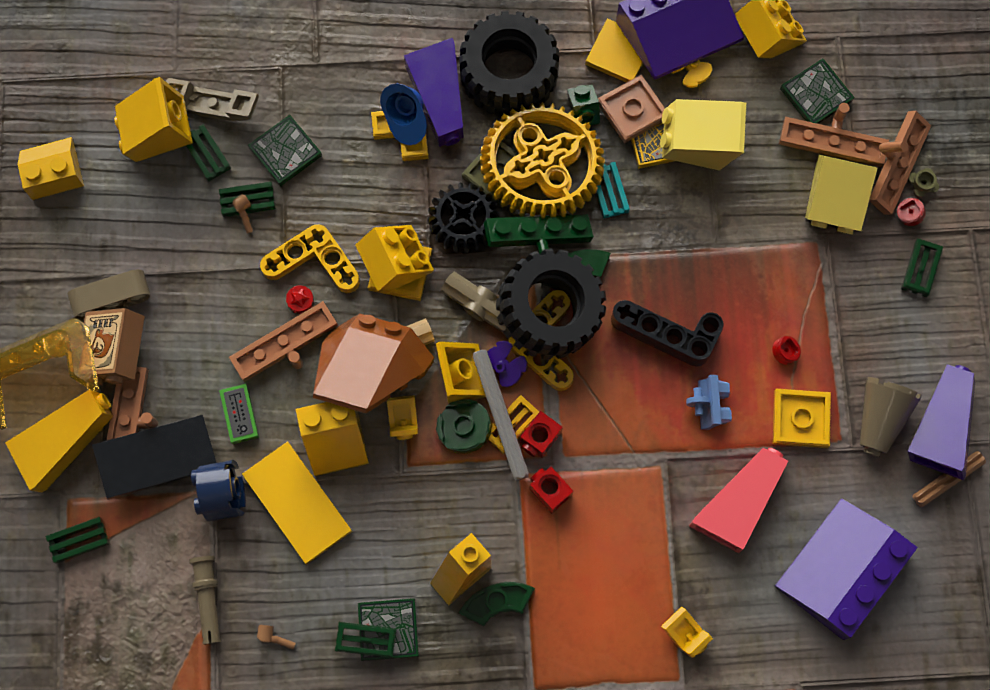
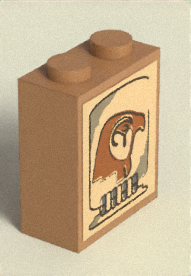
M126 308L86 312L75 376L86 379L85 383L95 386H102L103 382L119 385L125 380H135L145 316Z

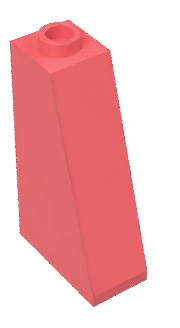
M762 448L691 521L689 527L740 553L746 546L788 460L783 458L784 455L773 448H768V450Z

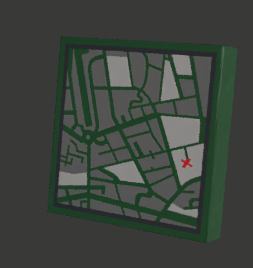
M823 58L780 87V90L803 119L816 124L821 123L836 113L841 103L849 104L855 98Z
M288 115L248 144L249 149L280 187L322 157L321 151L291 115Z
M415 598L358 603L359 624L397 629L393 658L361 655V661L419 657ZM359 631V635L362 637L389 640V634ZM360 643V648L384 651L388 649V646Z

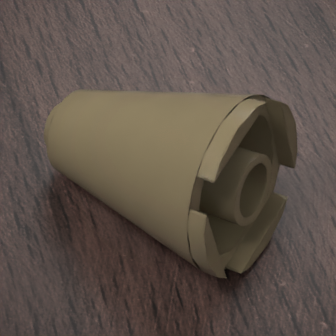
M867 377L859 445L864 447L863 452L880 457L881 453L887 454L918 405L922 395L917 394L912 389L889 381L888 383L884 382L881 384L879 383L880 379Z

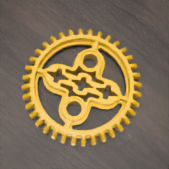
M542 102L539 108H535L533 103L529 106V109L521 105L519 112L512 108L509 116L503 114L501 121L496 120L494 128H490L488 136L484 138V145L481 147L482 156H480V163L482 165L481 173L484 174L483 181L488 184V191L494 192L493 197L495 200L502 198V207L510 204L511 213L518 209L520 210V217H523L526 212L530 214L529 217L540 215L541 218H545L546 215L556 218V213L565 217L566 210L573 215L576 207L582 209L585 204L584 201L589 202L591 200V194H596L597 186L601 184L605 159L603 158V148H599L601 141L600 139H595L596 130L589 131V122L582 124V115L574 118L573 110L567 114L564 112V106L556 110L553 103L550 105V108H545ZM536 124L554 125L569 133L564 132L547 139L541 128ZM516 129L513 144L518 155L506 163L504 174L499 175L496 165L497 150L501 141ZM531 138L534 142H526L524 139ZM584 147L588 157L587 175L581 186L570 194L569 190L572 185V179L566 167L578 160L581 148ZM551 180H558V181H560L562 184H560V185H554V184H552L550 181H551ZM537 183L548 198L555 200L531 199L518 194L510 187L521 190Z

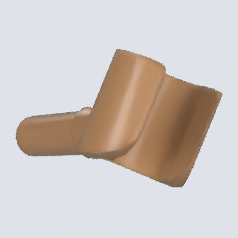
M241 194L233 200V206L240 214L246 232L250 233L253 232L245 210L252 205L248 198Z
M258 626L257 638L259 641L279 644L294 649L295 642L279 636H273L274 626Z

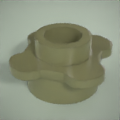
M925 168L917 174L911 173L909 175L908 181L913 184L914 194L917 197H923L928 192L935 193L938 191L937 177L931 169Z

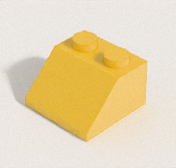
M72 137L20 151L18 169L22 187L32 200L84 186Z

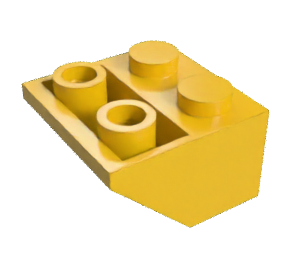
M751 0L735 13L738 24L758 58H773L807 41L803 35L804 30L802 26L794 20L790 13L791 7L785 0Z
M412 225L374 227L355 244L377 291L398 289L434 271L429 257L425 253Z

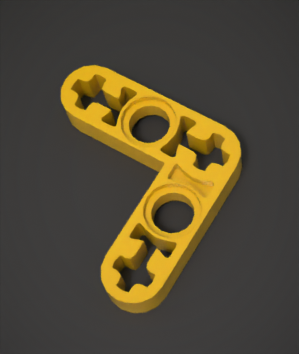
M313 225L265 255L260 262L263 275L269 280H278L316 256L341 292L352 293L360 284L356 269L328 229L322 225ZM316 233L319 236L323 235V241L320 243L317 240L313 241V235ZM305 239L307 241V244L310 245L311 250L309 251L307 250L306 245L303 242V240ZM294 246H299L303 249L302 255L297 259L288 256L289 250ZM329 253H337L340 256V260L335 265H329L325 262L326 256ZM282 254H284L286 261L289 263L286 266L280 257ZM270 262L278 264V270L275 272L271 269L268 270V264ZM343 268L348 277L353 276L351 278L352 284L348 285L346 282L341 284L343 278L339 270Z
M552 291L532 312L535 316L544 317L548 325L555 326L569 310L570 299L564 291ZM561 298L563 300V308L557 306L552 311V316H554L552 318L548 313L553 306L552 299L558 301ZM512 336L509 338V342L513 344L511 351L518 357L525 356L528 366L553 389L564 391L571 386L574 376L573 371L561 359L553 356L545 366H538L533 362L532 356L529 355L527 357L525 355L528 349L524 347L520 350L514 346L516 342ZM553 362L557 364L554 366V370L558 374L563 372L567 374L566 383L563 381L555 382L556 375L551 370L548 375L545 373L551 368Z

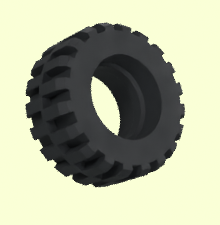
M501 11L499 16H495V13L486 16V21L478 20L474 24V31L472 29L467 31L465 41L461 43L460 78L462 86H465V92L468 97L474 98V104L479 108L486 106L487 112L495 114L496 111L502 112V116L503 114L509 116L512 108L519 112L521 105L529 109V106L533 103L535 108H539V101L545 103L548 100L550 92H553L558 78L559 49L556 47L557 41L554 35H549V28L545 24L538 25L537 18L533 16L526 18L523 12L516 11V15L509 14V11ZM515 49L529 56L534 63V67L523 77L508 80L494 76L487 70L484 64L490 55L499 50Z
M544 249L541 254L535 251L530 253L526 259L522 258L505 277L498 291L500 297L496 301V310L500 311L497 319L499 325L505 324L506 329L503 333L507 339L511 336L516 341L514 346L520 350L522 347L528 349L527 355L532 357L541 354L542 359L550 360L553 356L560 359L566 357L569 353L573 354L578 351L600 329L603 323L601 319L606 313V307L602 305L606 300L605 291H600L599 289L603 284L600 277L595 278L592 275L594 269L590 264L584 266L581 263V257L574 255L571 258L568 256V251L559 250L556 254H554L553 249ZM538 283H549L562 289L572 303L573 318L571 322L566 326L556 327L540 321L532 312L528 302L530 288Z

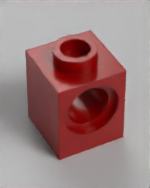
M540 410L520 436V443L523 444L521 448L532 457L538 455L543 458L562 433L563 427ZM536 431H542L547 435V440L538 443L533 440L532 434Z
M551 466L546 471L541 468L530 478L532 481L529 488L530 491L551 514L573 495L574 491ZM546 482H552L557 486V491L549 495L543 492L541 486Z

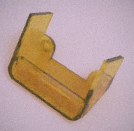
M72 318L0 348L1 430L7 428L1 379L51 358H59L66 355L69 377L93 392L99 390L89 328L79 319Z

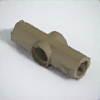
M455 271L448 276L441 288V292L462 305L464 310L476 320L486 321L503 333L506 326L505 324L499 325L497 319L500 311L496 310L498 297L486 287L480 285L477 287Z

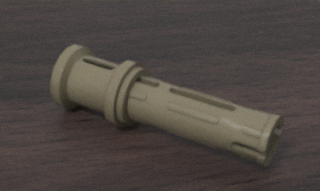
M215 556L189 559L190 564L193 565L195 580L192 583V588L198 593L203 645L221 642L214 588H217L218 580L214 579L213 571Z

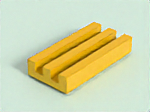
M522 395L507 409L510 416L521 404L525 406L511 421L513 428L529 411L532 413L515 432L517 440L539 413ZM494 422L488 440L504 455L505 451L500 436L498 435L495 438L492 435L497 430Z

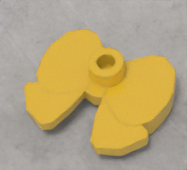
M698 60L671 72L674 74L686 68L688 73L685 75L682 84L688 88H693L709 78L712 73V65Z

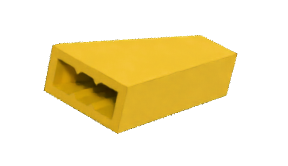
M89 389L5 442L30 491L41 493L46 491L113 418L109 409L111 403L105 394Z
M471 533L447 554L430 584L449 606L492 569L491 555Z

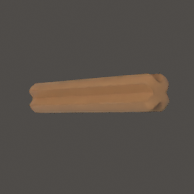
M979 451L968 456L966 477L986 463L985 458ZM944 473L913 494V499L919 507H923L960 482L961 479Z

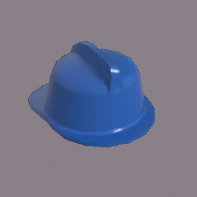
M399 83L390 84L384 88L380 96L382 111L393 136L400 143L415 145L422 141L427 129L422 97L415 89Z

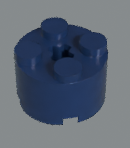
M235 460L202 465L197 470L191 471L192 484L196 487L198 497L194 499L195 512L197 515L203 514L208 522L244 515L240 508L246 507L245 486L243 477L236 476L234 469L240 468Z

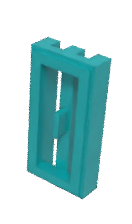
M611 162L607 166L604 164L602 177L612 210L608 211L601 185L597 186L596 195L603 219L629 213L630 210L616 162ZM609 171L612 173L622 208H618L608 175Z

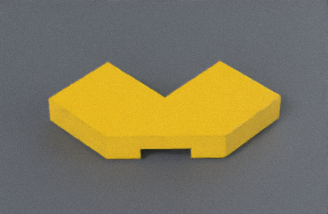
M383 111L371 112L374 140L395 138ZM426 134L422 141L415 145L401 143L402 161L429 159Z

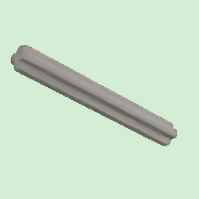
M486 350L476 351L473 353V359L511 472L516 481L528 477L529 472L490 358Z

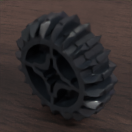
M460 182L458 189H454L450 184L448 186V193L440 190V198L434 197L432 199L434 206L428 208V213L431 216L427 218L428 224L432 225L430 233L437 234L435 241L437 243L444 241L443 247L445 249L453 245L455 253L459 251V247H464V253L467 254L471 246H473L475 251L479 250V243L487 246L488 241L484 223L481 228H478L475 218L480 210H483L486 218H500V213L495 210L497 208L496 201H491L492 195L490 193L483 195L484 189L482 186L475 191L472 182L468 185V188H464L463 183ZM461 201H467V202H470V203H469V204H460L459 202H461ZM449 208L452 218L449 220V224L444 226L442 216L445 210ZM460 231H465V232H467V233H469V234H468V235H459V234H456V233H458V232H460Z

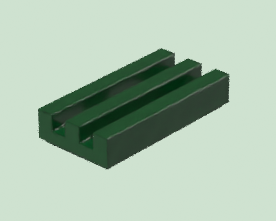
M202 124L197 131H190L192 141L195 140L214 171L209 173L191 144L186 145L209 182L230 170L231 167L204 124ZM204 135L221 161L222 167H218L201 141L200 137Z
M271 181L219 189L221 214L223 217L240 215L235 207L227 208V205L233 204V200L236 198L230 196L250 194L245 195L250 202L269 199V202L251 204L252 206L245 210L246 213L276 209Z
M919 238L916 239L902 283V290L906 291L908 289L911 290V293H920L926 298L929 296L943 246ZM922 246L924 247V251L913 284L910 282L919 255V251ZM931 249L935 252L925 286L922 287L920 283Z
M100 516L46 536V540L50 545L49 550L53 555L52 560L55 564L110 544ZM98 526V529L87 532L85 534L76 536L74 538L56 544V541L59 539ZM101 535V539L59 554L58 550Z
M339 622L335 651L393 658L397 629ZM344 629L389 634V640L345 635ZM351 641L388 646V649L384 651L342 646V642Z

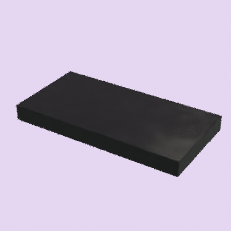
M203 415L92 445L107 500L190 477L191 471L197 470L199 466L217 463Z

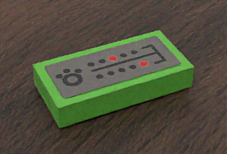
M247 384L219 390L231 443L236 444L259 438Z

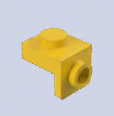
M415 396L388 399L390 437L406 440L418 434Z
M683 607L677 610L661 626L677 647L691 658L701 654L707 648V644L713 639L709 633L702 630Z

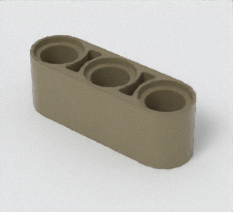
M139 269L74 288L67 293L76 321H84L86 312L122 309L147 301L151 297L144 271Z

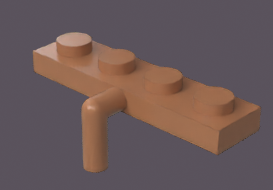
M841 103L833 117L831 127L785 117L779 145L882 168L886 157L879 151V145L889 142V140L843 130V121L850 107L847 103Z
M908 111L895 142H884L879 145V151L887 157V160L870 195L869 202L884 215L893 214L932 126L917 111Z
M322 301L233 354L229 359L244 382L286 357L293 368L300 369L303 366V361L296 351L336 328L338 324Z
M137 367L135 380H125L122 384H116L111 411L113 418L109 423L107 440L137 433L139 428L151 429L158 427V421L150 413L142 414L149 373L147 368Z

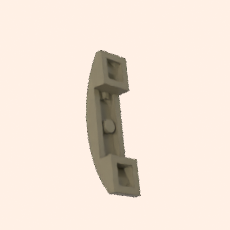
M167 78L166 80L169 85L184 96L188 113L227 121L249 120L259 98L258 93L234 89L233 93L194 87L190 81Z

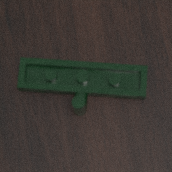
M588 214L566 215L565 217L556 215V218L551 216H545V218H541V216L486 218L484 222L489 247L537 245L539 254L544 249H549L548 244L589 243L594 237Z

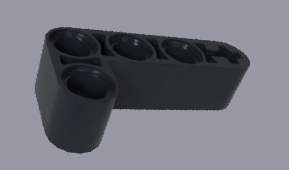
M627 300L616 303L611 316V323L617 330L695 367L706 363L724 326L721 316L717 313L709 312L700 318L693 332ZM623 312L628 313V316H626L625 319L620 318V315H622ZM636 317H638L639 319L637 325L634 326L633 323L635 322ZM651 323L654 325L655 331L646 332L643 330L642 324ZM710 323L714 325L716 331L713 333L707 332L703 328V324ZM676 335L680 339V343L671 344L666 336ZM695 346L701 347L705 355L696 356L691 348Z

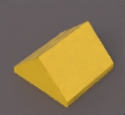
M436 343L448 404L461 399L475 400L486 397L473 359V353L480 350L479 344Z

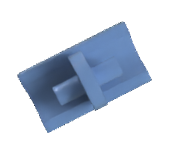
M709 375L707 379L699 380L698 387L693 388L694 397L687 398L686 405L695 407V416H700L701 429L709 430L718 425L731 422L732 413L730 408L720 407V399L729 397V383L718 380V375Z

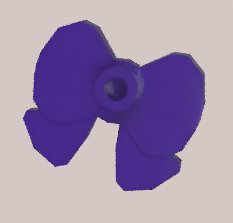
M500 341L496 343L497 347L494 346L487 353L493 369L499 374L501 386L510 387L520 380L523 372L527 371L528 362L525 356H520L509 362L506 358L513 344L508 341Z

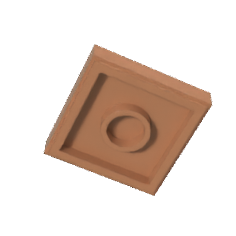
M642 74L598 98L599 107L624 144L662 123V114L665 108Z

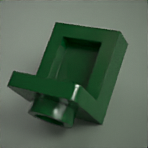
M580 85L576 88L567 89L568 100L574 112V118L582 115V124L588 122L590 125L599 124V100L593 85Z

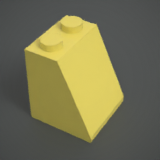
M676 99L664 109L662 114V123H664V133L660 140L662 158L721 170L744 153L746 103Z
M818 154L805 218L812 220L811 225L827 228V224L838 226L837 231L847 234H853L854 230L861 231L878 168Z

